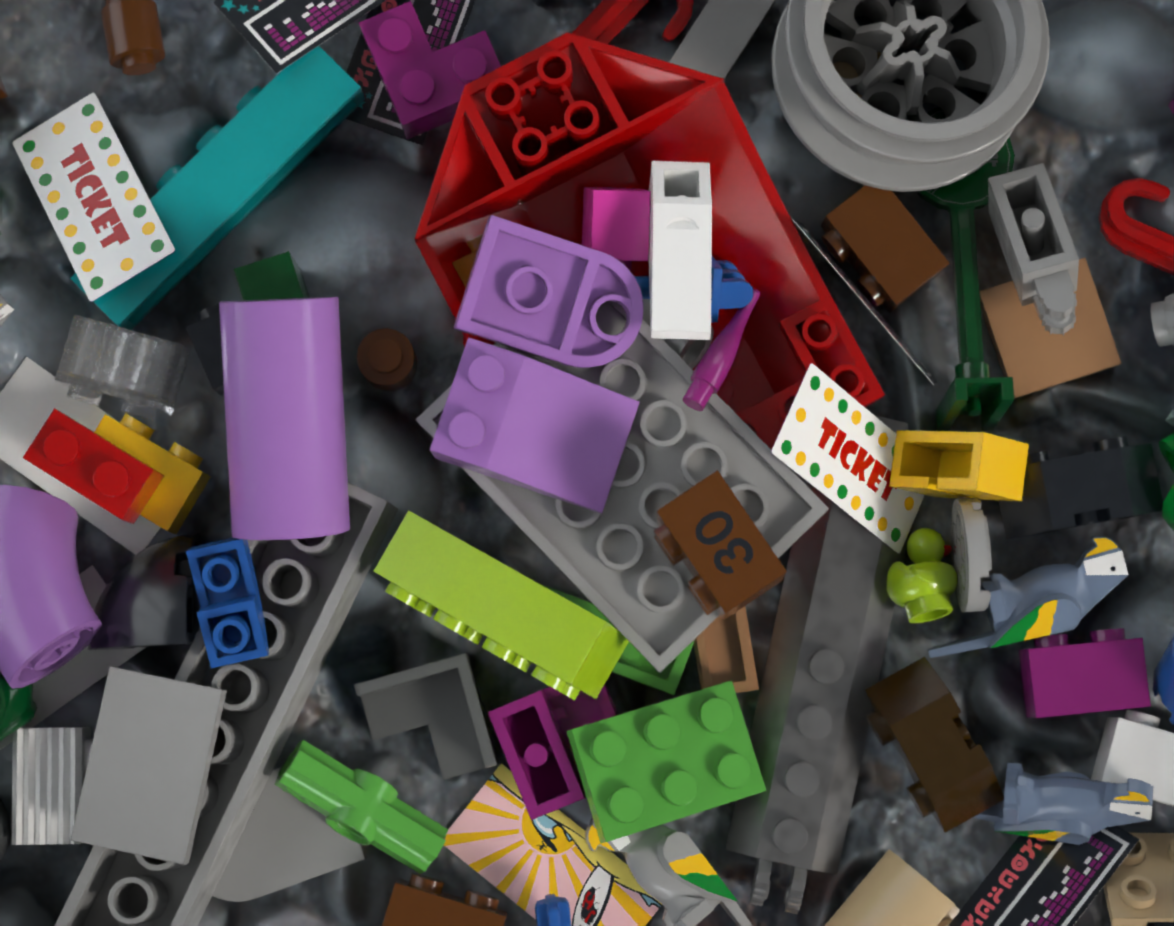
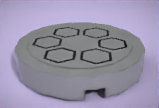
M978 498L956 499L952 507L951 558L952 566L957 573L955 592L961 612L985 611L989 606L991 598L989 590L980 591L981 578L989 577V570H992L987 517L984 516L983 510H979L981 509L982 502Z

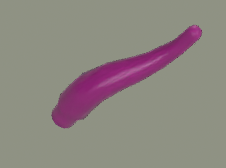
M753 289L751 302L745 307L738 309L730 322L709 346L690 377L692 383L682 398V401L688 407L696 411H703L711 395L717 393L733 364L750 314L760 297L758 289Z

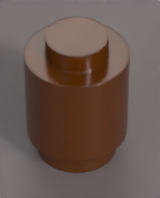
M105 0V7L101 10L110 65L122 69V72L126 75H143L154 71L156 63L165 58L157 4L152 0Z
M383 328L372 331L364 337L357 351L359 369L365 379L376 389L387 392L400 390L407 386L416 374L418 363L416 353L408 338L397 330Z

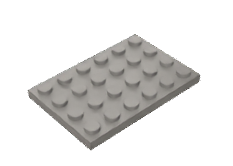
M606 301L601 304L596 312V323L599 329L608 335L620 333L626 324V313L623 307L613 301ZM642 320L636 339L621 356L607 364L596 367H569L498 343L494 344V346L527 356L640 402L602 514L465 468L462 469L659 673L691 644L719 614L716 610L709 615L703 612L687 587L689 585L687 581L692 579L693 576L684 562L681 561L673 566L654 539L655 534L653 531L659 527L657 524V510L718 470L777 558H779L829 509L786 464L771 453V449L716 393L711 395L703 411H696L682 401L692 383L690 377L694 371L663 339L651 338V327L644 320ZM451 386L415 419L432 438H434Z

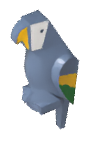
M1091 536L1090 539L1094 545L1084 551L1074 565L1067 563L1041 566L1027 572L1016 580H1008L1001 573H991L990 580L981 583L980 590H989L991 592L986 614L992 631L928 648V656L934 658L987 647L995 648L1074 630L1080 620L1129 575L1122 550L1108 537Z
M1007 763L1005 788L1002 789L1004 800L973 818L994 822V831L1080 845L1089 842L1091 835L1107 827L1150 821L1152 816L1153 786L1142 780L1128 778L1127 783L1103 782L1089 779V777L1081 773L1061 772L1038 777L1023 772L1022 764Z

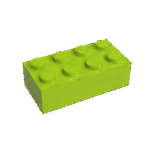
M409 510L373 571L390 581L385 590L386 593L430 618L437 608L438 611L433 620L477 645L482 637L486 636L487 638L482 648L524 672H527L531 663L535 664L536 667L531 676L573 700L577 698L580 691L597 699L629 642L619 630L607 621Z

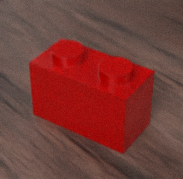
M55 408L23 456V459L119 519L131 524L136 522L164 478V475Z

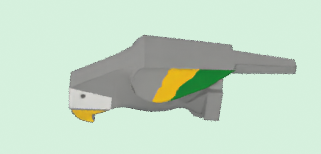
M593 818L590 820L585 832V841L589 849L596 851L597 847L600 846L607 851L623 853L626 863L637 883L647 894L663 904L665 909L662 921L665 926H696L718 904L722 906L737 926H753L737 904V899L688 834L659 825L606 843H600Z

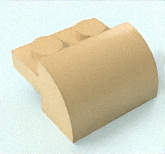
M888 849L825 926H948L960 909L926 878Z

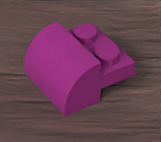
M606 684L603 686L597 699L580 691L577 698L573 700L552 687H548L487 712L531 820L586 798L566 731L618 715Z

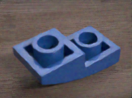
M228 538L190 547L186 554L200 604V609L196 613L210 667L216 668L268 656L269 647L263 609L248 541L245 539Z

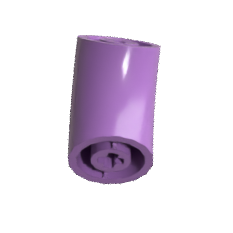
M0 485V671L9 686L14 689L35 683L72 660L90 644L95 634L102 627V623L90 605L79 575L76 556V533L79 517L75 508L64 500L46 492L27 487Z

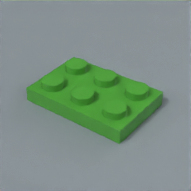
M732 680L566 731L600 843H606L766 791Z

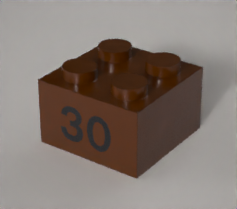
M718 470L656 511L659 527L653 531L655 534L654 539L673 566L681 561L684 562L693 576L692 579L687 581L689 584L687 587L706 615L716 610L724 621L780 583L787 573Z

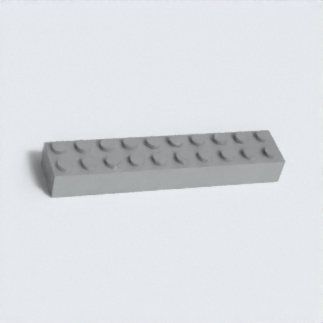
M348 482L349 531L336 535L304 539L247 540L263 609L269 655L211 668L201 628H199L174 679L227 690L189 864L183 865L94 845L55 926H198L398 511L397 507L387 500Z

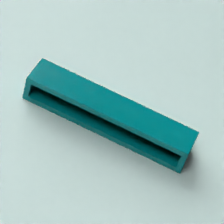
M317 46L280 71L264 88L257 85L249 90L236 106V110L239 113L224 127L218 124L207 131L196 145V149L199 152L184 167L180 164L171 167L156 184V188L159 191L150 201L175 251L93 302L119 328L128 334L365 100L361 86L320 46ZM75 273L70 279L85 293Z

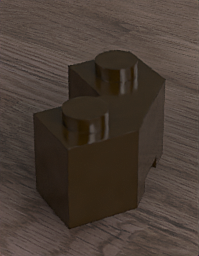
M925 656L865 689L874 712L866 716L867 721L881 745L885 746L892 742L904 759L914 781L906 789L923 818L932 814L946 833L1004 800V795L990 761L981 745H976L971 739L965 724L958 715L961 713L959 706Z

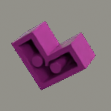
M411 1L359 22L364 41L407 139L453 121L464 85L501 67L485 30L433 52Z

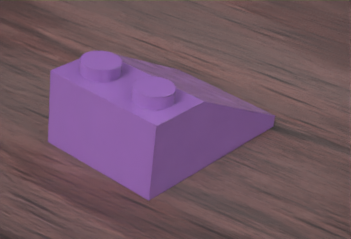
M468 337L430 451L438 460L602 514L640 402L527 356Z

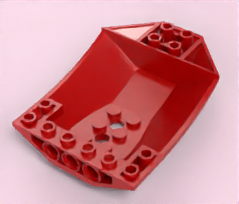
M567 32L464 85L414 238L455 320L466 288L452 262L471 252L466 242L484 232L490 215L582 245L584 187L641 188L649 190L652 161L710 163L712 256L716 260L731 261L752 288L758 289L760 292V297L744 328L733 364L716 394L771 450L811 363L864 407L885 396L789 216L724 83V78ZM632 261L630 272L633 276H649L648 261ZM739 308L719 309L718 322L711 323L714 331L712 342L730 322ZM462 332L466 341L469 337L491 345L495 344V342Z

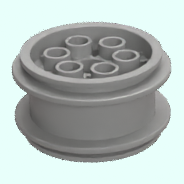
M789 0L778 23L772 47L771 63L775 93L780 108L797 138L823 164L844 177L866 186L899 192L923 191L946 186L967 177L991 160L1003 147L1016 125L1024 118L1041 90L1049 61L1050 37L1046 11L1042 0H899L895 2L893 7H891L889 0ZM915 12L923 13L927 18L924 20L916 19ZM960 13L971 26L951 34L954 28L951 21ZM865 16L875 23L859 26L855 17ZM825 22L839 30L842 39L825 35ZM901 46L904 49L912 47L920 50L919 54L912 50L895 57ZM879 51L882 54L877 61V52ZM952 56L959 58L965 64L966 70L960 71ZM846 62L852 65L858 77L853 79L841 77L833 63ZM896 79L904 80V85H899L893 81ZM965 87L987 93V96L980 105L959 90ZM933 103L938 105L943 110L946 118L935 119L930 117L925 112L923 104ZM874 107L881 108L882 110H884L885 112H887V114L884 113V112H882V111H880V110H878V109H876V108H874Z

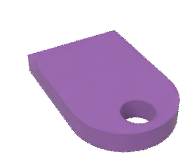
M490 215L453 329L565 366L575 368L596 367L615 360L632 345L639 333L643 320V298L633 274L613 256ZM606 301L618 303L626 313L625 327L616 335L605 334L596 323V312L600 305Z

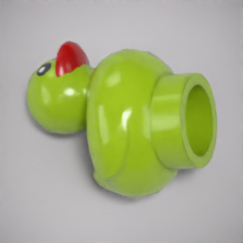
M930 528L918 529L910 535L906 544L907 554L915 564L906 566L898 561L891 565L887 573V594L891 601L905 608L910 623L930 622L949 615L953 611L950 596L957 587V573L954 567L941 562L942 558L950 554L952 547L945 545L944 539L936 530Z

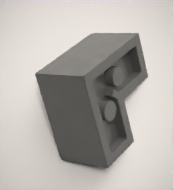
M464 653L354 685L357 696H361L372 740L428 725L443 780L499 764L468 654Z

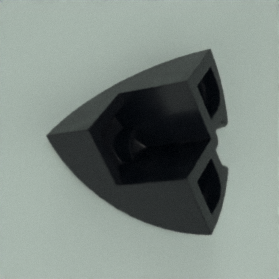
M200 533L180 535L155 543L140 551L115 573L95 606L94 612L100 619L102 627L91 640L88 650L134 649V647L192 644L194 640L193 590L196 589L186 551L190 547L200 545Z

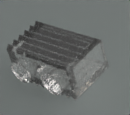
M74 314L55 380L69 387L66 395L69 398L100 406L102 396L123 402L121 412L154 421L156 412L172 415L184 371L187 367V361L190 357V350L179 343Z

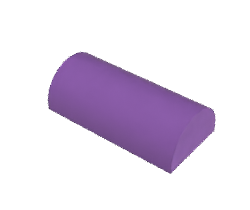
M338 297L219 302L232 537L245 540H288L330 536L349 531L350 517Z

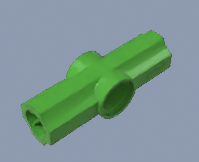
M305 740L298 742L278 772L274 785L325 815V822L334 831L358 844H372L419 874L426 872L429 865L437 858L446 841L445 837L448 829L398 799V792L391 784L368 771L361 769L351 770Z

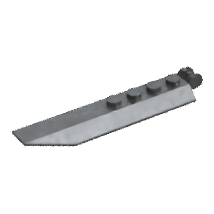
M876 416L895 433L897 430H908V423ZM815 487L811 491L829 509L791 546L786 568L787 573L784 577L750 734V740L766 791L736 801L726 844V850L758 858L749 904L762 906L764 900L767 899L771 883L769 879L772 861L793 866L790 881L784 895L785 912L798 914L800 910L807 870L836 875L838 873L869 727L866 716L871 714L873 709L865 689L879 681L895 603L890 600L887 594V573L893 563L898 561L904 563L908 541L907 535L901 552H895Z

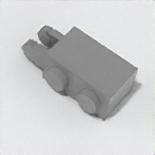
M1044 163L988 178V212L1021 305L1025 306L1034 303L1039 320H1042V326L1045 327V331H1049L1050 335L1053 333L1064 336V333L1074 328V323L1076 322L1075 306H1077V299L1074 292L1077 291L1079 257Z

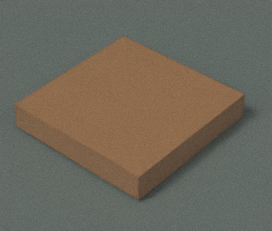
M1086 258L1079 259L1077 291L1074 292L1077 299V306H1075L1076 322L1074 323V328L1064 333V336L1053 333L1050 335L1049 331H1045V327L1042 326V320H1039L1034 303L1025 306L1021 305L1013 281L979 291L980 308L1003 376L1013 377L1014 399L1122 364Z

